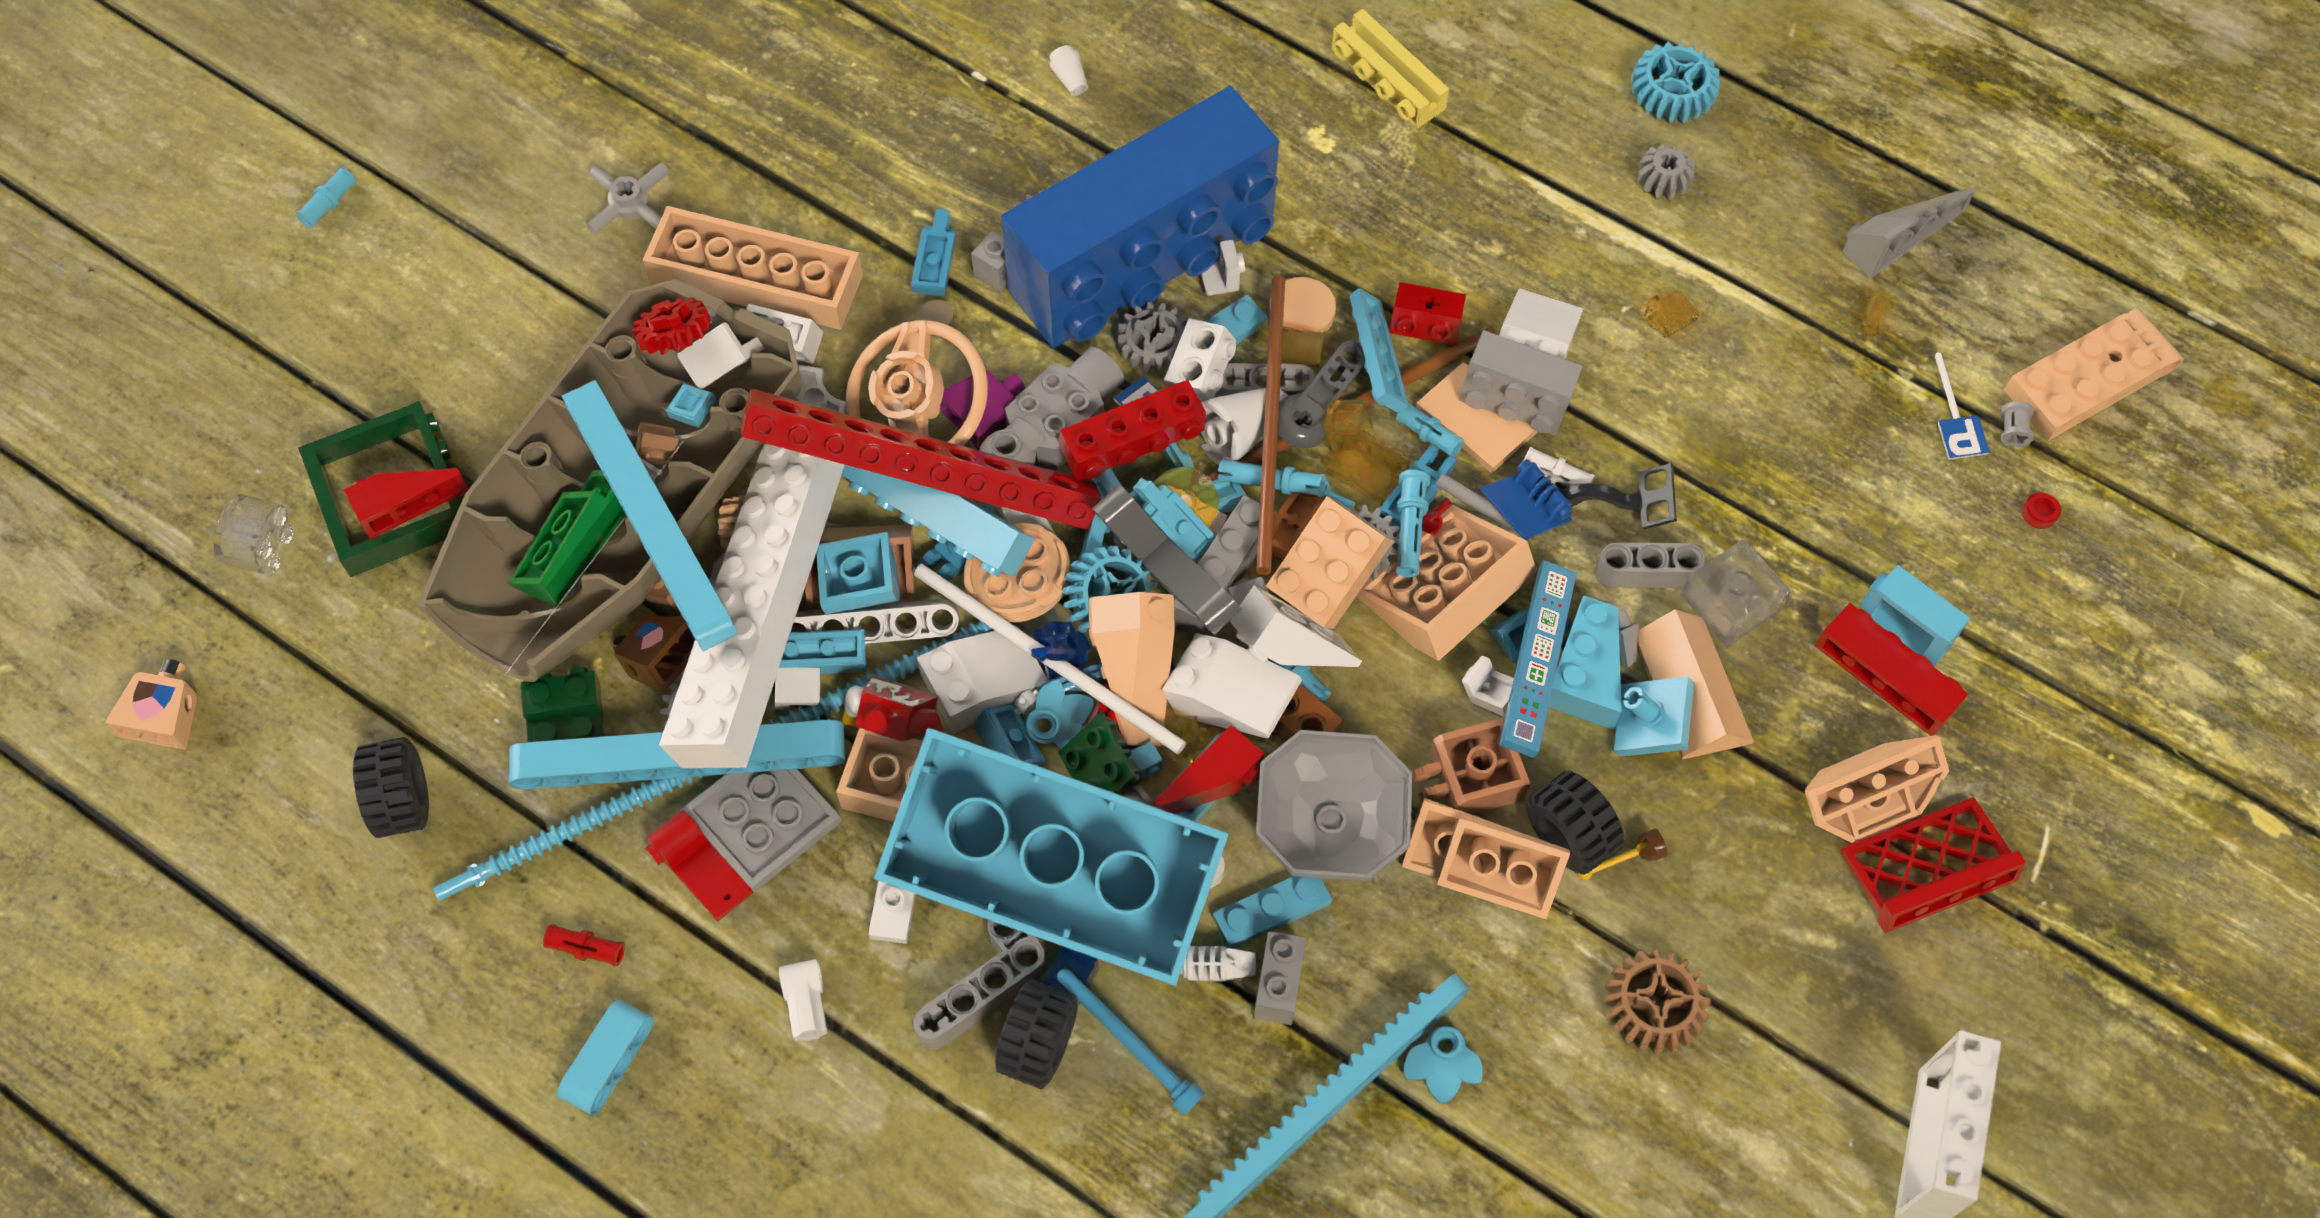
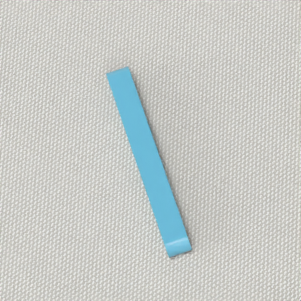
M596 380L562 395L569 413L702 652L738 635L727 611Z
M817 720L760 725L746 768H681L659 746L663 732L518 743L509 747V786L516 789H540L835 766L845 762L844 724L837 720Z

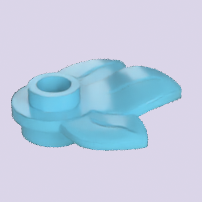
M1059 680L1046 684L1038 692L1036 709L1029 714L1026 721V730L1029 737L1040 744L1053 742L1062 749L1084 728L1081 725L1088 718L1094 700L1080 694L1065 696L1063 686ZM1040 719H1047L1050 722L1051 728L1048 732L1044 733L1038 729L1037 723Z
M1439 1026L1430 1032L1426 1043L1414 1046L1410 1050L1404 1063L1403 1072L1406 1080L1425 1079L1431 1096L1438 1103L1445 1104L1455 1097L1460 1088L1461 1081L1469 1084H1480L1483 1070L1478 1055L1465 1047L1463 1035L1454 1027ZM1448 1041L1452 1045V1050L1450 1052H1443L1439 1049L1438 1043Z

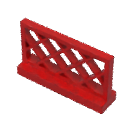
M1975 797L1843 847L1840 853L1879 913L1877 922L1884 933L2017 882L2027 863L2018 850L2015 852L2010 850ZM1970 811L1978 823L1976 830L1954 824L1956 816ZM1933 826L1945 830L1946 835L1943 843L1922 837L1923 829ZM1951 832L1973 839L1970 852L1948 845ZM1901 839L1913 843L1910 856L1889 850L1890 841ZM1977 842L1994 846L1999 855L1990 859L1974 854ZM1918 845L1940 852L1937 865L1914 858ZM1868 852L1880 856L1877 869L1860 864L1855 855ZM1947 854L1967 861L1965 869L1956 872L1941 867L1944 855ZM1885 858L1907 865L1903 878L1881 871ZM1911 867L1934 874L1932 881L1922 885L1908 880ZM1881 880L1899 886L1898 895L1884 900L1876 889L1877 881Z

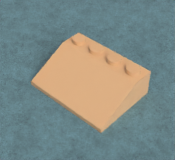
M1451 505L1440 515L1443 524L1437 534L1431 535L1422 531L1419 575L1411 578L1399 576L1396 573L1397 563L1390 562V571L1386 573L1381 569L1377 570V579H1373L1370 576L1356 596L1411 646L1437 661L1443 658L1537 573L1528 541L1454 505Z

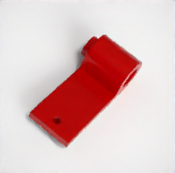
M683 809L646 837L649 845L644 849L650 858L658 866L664 862L717 922L753 894L752 889L712 847L697 824Z

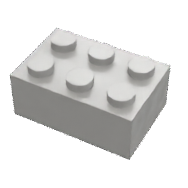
M1483 330L1470 361L1458 401L1464 402L1474 409H1485L1497 413L1507 421L1518 420L1530 424L1537 432L1556 436L1583 366Z

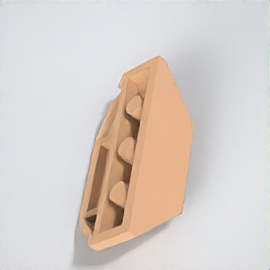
M1934 735L1881 744L1819 770L1804 791L1815 825L1850 843H1856L1920 817L1935 794L1940 781L1944 780L1947 776L1949 768L1939 736Z

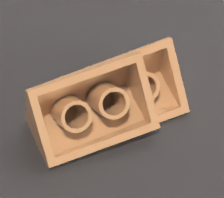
M1675 609L1639 629L1637 648L1649 681L1688 676L1695 682L1688 750H1679L1681 759L1752 744L1754 740L1703 617Z
M1424 798L1415 816L1410 834V847L1405 851L1402 867L1438 878L1437 885L1547 919L1569 859L1570 850Z

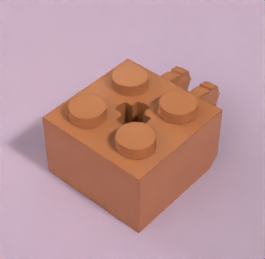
M1505 717L1447 732L1434 738L1430 750L1433 763L1414 769L1412 771V779L1415 783L1439 778L1441 784L1422 790L1418 794L1420 801L1423 802L1424 798L1431 801L1446 798L1449 807L1473 815L1525 800L1530 781L1519 752L1499 745Z

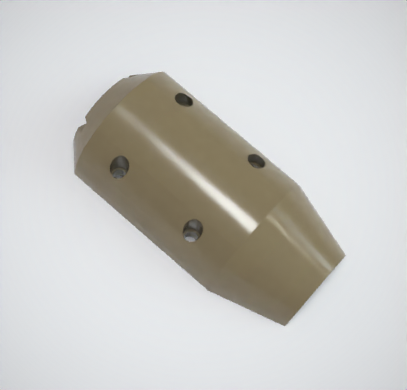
M678 279L628 291L466 492L417 603L419 609L441 631L477 658L514 678L534 682L642 604L661 577L627 516L557 608L508 584V581L562 493L580 492L592 471L601 470L569 413L562 395L596 380L635 450L640 423L662 425L675 429L674 438H679V448L672 462L650 464L663 472L661 476H657L654 479L655 486L688 542L762 444V442L741 437V420L751 388L795 400L801 391V375L789 329L740 308L739 311L730 308L724 300ZM679 297H682L684 302L691 297L695 298L696 302L703 301L712 321L709 323L710 330L702 332L703 336L726 322L741 345L757 337L765 348L760 353H752L751 359L718 381L702 389L713 393L716 402L699 428L672 419L666 412V409L683 383L697 388L677 357V354L682 350L675 352L673 349H669L665 355H661L658 350L651 355L647 350H640L632 332V329L635 328L634 321L642 320L641 313H650L652 311L651 306L665 300L673 303Z

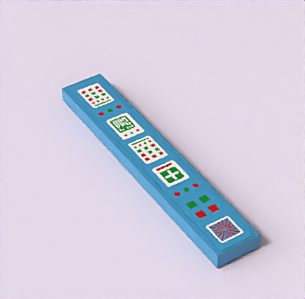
M1545 560L1538 567L1499 742L1500 746L1532 758L1538 754L1577 574V572Z

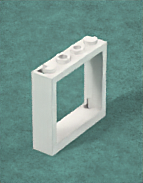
M1960 1030L1919 1069L1894 1218H1953L1977 1200L2001 1041ZM1927 1078L1936 1080L1939 1083L1938 1089L1926 1086ZM1947 1173L1956 1175L1953 1186L1945 1185Z

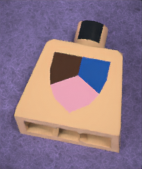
M165 659L158 675L143 672L134 674L105 723L120 738L186 750L197 702L195 691L187 682L181 680L186 666L179 661Z

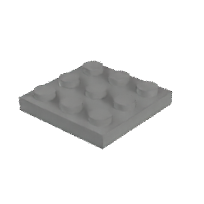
M798 769L725 774L682 808L697 824L712 847L744 880L753 893L842 822L840 815Z

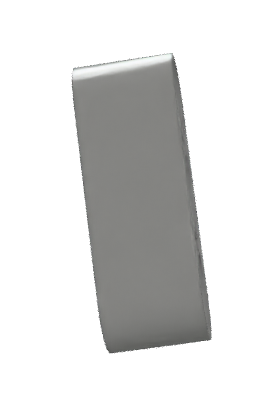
M1611 543L1602 550L1595 574L1598 581L1607 587L1686 588L1692 586L1697 581L1705 563V555L1700 547L1690 543ZM1608 562L1616 563L1621 568H1613ZM1644 563H1651L1656 568H1649L1645 566ZM1679 563H1686L1690 565L1691 568H1684Z

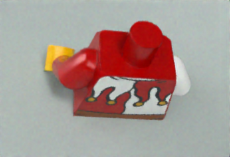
M875 675L870 678L865 688L853 686L846 693L845 710L841 720L844 728L845 726H851L856 728L857 731L861 728L899 741H907L926 734L928 728L945 733L941 718L935 711L939 698L938 695Z

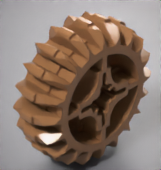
M1658 948L1652 950L1650 958H1648L1643 950L1637 952L1635 960L1629 956L1625 957L1622 961V967L1616 966L1613 969L1611 975L1614 979H1609L1605 985L1606 990L1610 993L1605 995L1603 1002L1605 1005L1612 1007L1606 1013V1017L1610 1020H1619L1613 1028L1614 1033H1620L1623 1030L1627 1031L1626 1044H1631L1634 1039L1639 1040L1640 1052L1645 1051L1649 1044L1653 1045L1656 1055L1662 1053L1665 1045L1671 1053L1679 1049V1043L1687 1047L1693 1041L1692 1036L1698 1037L1703 1031L1701 1023H1706L1709 1019V1014L1704 1009L1709 1007L1711 1000L1702 996L1708 989L1707 984L1695 982L1700 976L1699 970H1693L1689 973L1686 970L1689 964L1688 959H1683L1680 964L1673 962L1675 958L1673 951L1668 952L1665 959L1661 958ZM1650 975L1646 989H1637L1635 993L1627 992L1628 984L1633 980ZM1666 979L1672 982L1680 991L1669 987ZM1654 992L1655 996L1660 998L1658 1002L1663 1001L1664 1003L1660 1010L1659 1006L1654 1005L1655 1001L1651 1002L1650 1000ZM1678 1010H1686L1683 1022L1673 1027L1664 1028L1667 1014H1676ZM1634 1012L1644 1015L1648 1024L1640 1020Z

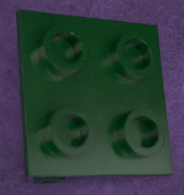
M1099 712L1058 752L1071 778L1113 793L1120 791L1126 784L1129 787H1133L1142 782L1140 777L1142 771L1137 767L1133 758L1128 759L1132 752L1130 749H1124L1127 742L1121 737L1116 722L1111 721L1108 716L1105 717L1103 712Z

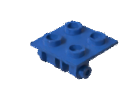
M1525 460L1517 467L1520 473L1480 489L1524 540L1560 527L1573 520L1570 517L1573 513L1570 507L1571 502L1562 495L1556 485L1548 487L1551 480L1548 477L1542 479L1545 474L1538 468L1535 462L1530 463L1528 460Z

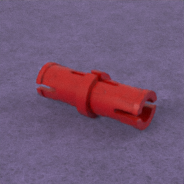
M550 924L543 939L544 948L574 954L575 959L581 961L589 958L611 964L615 967L620 965L625 953L624 943L596 937L592 931L585 929L577 932Z

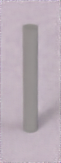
M1444 473L1440 475L1435 484L1436 486L1519 535L1490 501Z

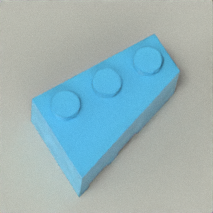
M1583 595L1555 673L1548 707L1612 730L1615 729L1622 713L1618 607Z

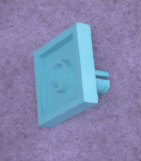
M1684 676L1621 684L1622 713L1616 726L1614 751L1622 757L1688 750L1695 682L1690 677Z

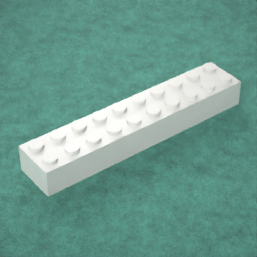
M763 444L714 585V590L727 611L738 635L705 652H702L695 640L659 746L681 768L747 767L844 464Z

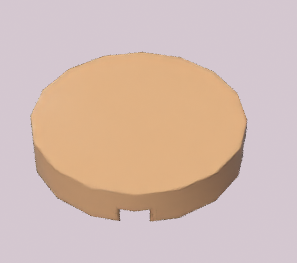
M1293 277L1286 280L1283 335L1296 340H1308L1318 337L1319 333H1322L1325 329L1327 331L1332 326L1336 314L1335 297L1331 290L1319 280L1309 277ZM1270 297V299H1269V306H1268V308H1269V319H1270L1271 297Z

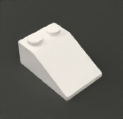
M1519 288L1499 336L1566 360L1584 308Z
M1256 585L1252 587L1241 603L1242 610L1230 620L1238 631L1237 638L1249 646L1247 649L1249 653L1263 662H1266L1269 658L1280 665L1359 667L1362 662L1337 632L1321 627L1301 611Z
M997 631L950 641L917 657L920 676L929 692L939 696L937 706L953 734L973 725L984 709L1014 704L1017 697L1027 690H1032V692L1035 690L1040 691L1041 684L1049 681L1035 657Z
M1196 633L1164 685L1162 692L1178 717L1223 728H1228L1232 725L1239 732L1269 738L1302 679L1299 675L1269 660L1263 662L1257 659L1248 650L1228 640Z

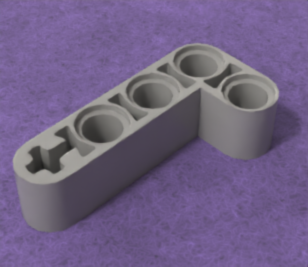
M988 920L989 940L998 955L930 1001L915 1014L913 1027L919 1044L929 1050H938L946 1046L1015 997L1030 979L1039 980L1043 976L1046 967L1044 949L1037 938L1016 929L1008 937L999 936L996 934V930L1003 925ZM1026 954H1031L1038 958L1037 962L1030 967L1020 965L1018 960ZM995 976H1000L1006 980L1004 986L999 989H991L986 983ZM961 999H970L974 1002V1006L966 1012H960L954 1008L955 1004ZM946 1010L948 1011V1015L952 1021L951 1023L949 1022L947 1016L944 1017L943 1012ZM931 1023L933 1026H938L939 1030L933 1033L930 1029L926 1030L925 1026Z

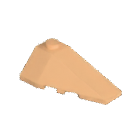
M1135 592L1089 598V635L1093 647H1097L1103 666L1100 668L1103 679H1107L1111 692L1164 727L1167 698L1163 694L1162 689L1170 676L1174 639V595ZM1115 712L1122 737L1127 742L1126 746H1142L1151 741L1155 747L1162 746L1156 739Z

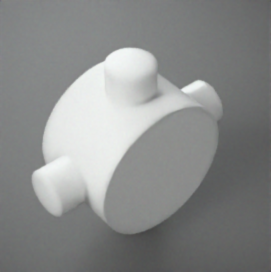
M1027 690L1019 695L1014 702L1017 707L1015 712L1026 716L1035 710L1036 697L1039 691L1035 690L1032 692V690Z

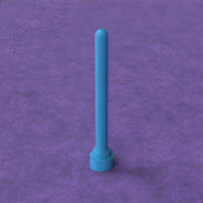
M1062 969L1058 972V981L1070 993L1075 994L1077 1000L1172 1093L1169 1097L1174 1101L1173 1106L1184 1116L1202 1098L1205 1092L1195 1082L1190 1084L1186 1079L1182 1082L1070 970Z

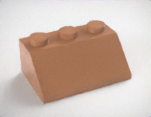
M911 524L824 528L819 544L888 532L895 556L900 588L899 601L891 603L915 601V554L913 526ZM817 552L805 586L807 610H822L819 595Z

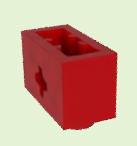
M1399 282L1389 333L1456 346L1467 294Z

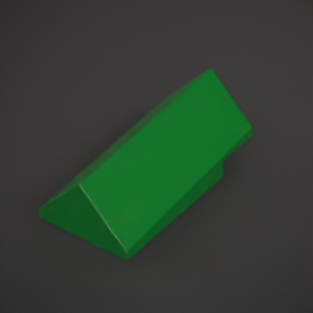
M593 470L580 492L562 493L508 581L510 586L550 605L560 606L559 603L563 602L564 596L570 589L572 590L571 587L575 585L574 583L578 581L577 579L581 577L580 575L588 568L587 566L591 564L590 562L594 560L593 558L597 556L596 554L600 552L599 550L626 516L602 470Z

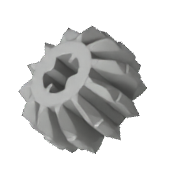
M1664 143L1658 149L1650 147L1646 156H1643V159L1640 160L1638 183L1645 184V193L1655 192L1656 200L1661 195H1665L1671 201L1675 194L1683 196L1687 188L1692 185L1695 177V161L1688 159V151L1679 152L1677 144L1672 148H1667Z

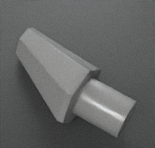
M1626 609L1618 612L1619 649L1623 668H1626L1636 662L1639 623L1632 625Z

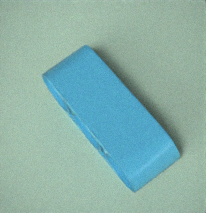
M616 999L607 1009L563 1077L557 1091V1097L590 1116L596 1115L611 1095L650 1033L654 1017L621 999Z

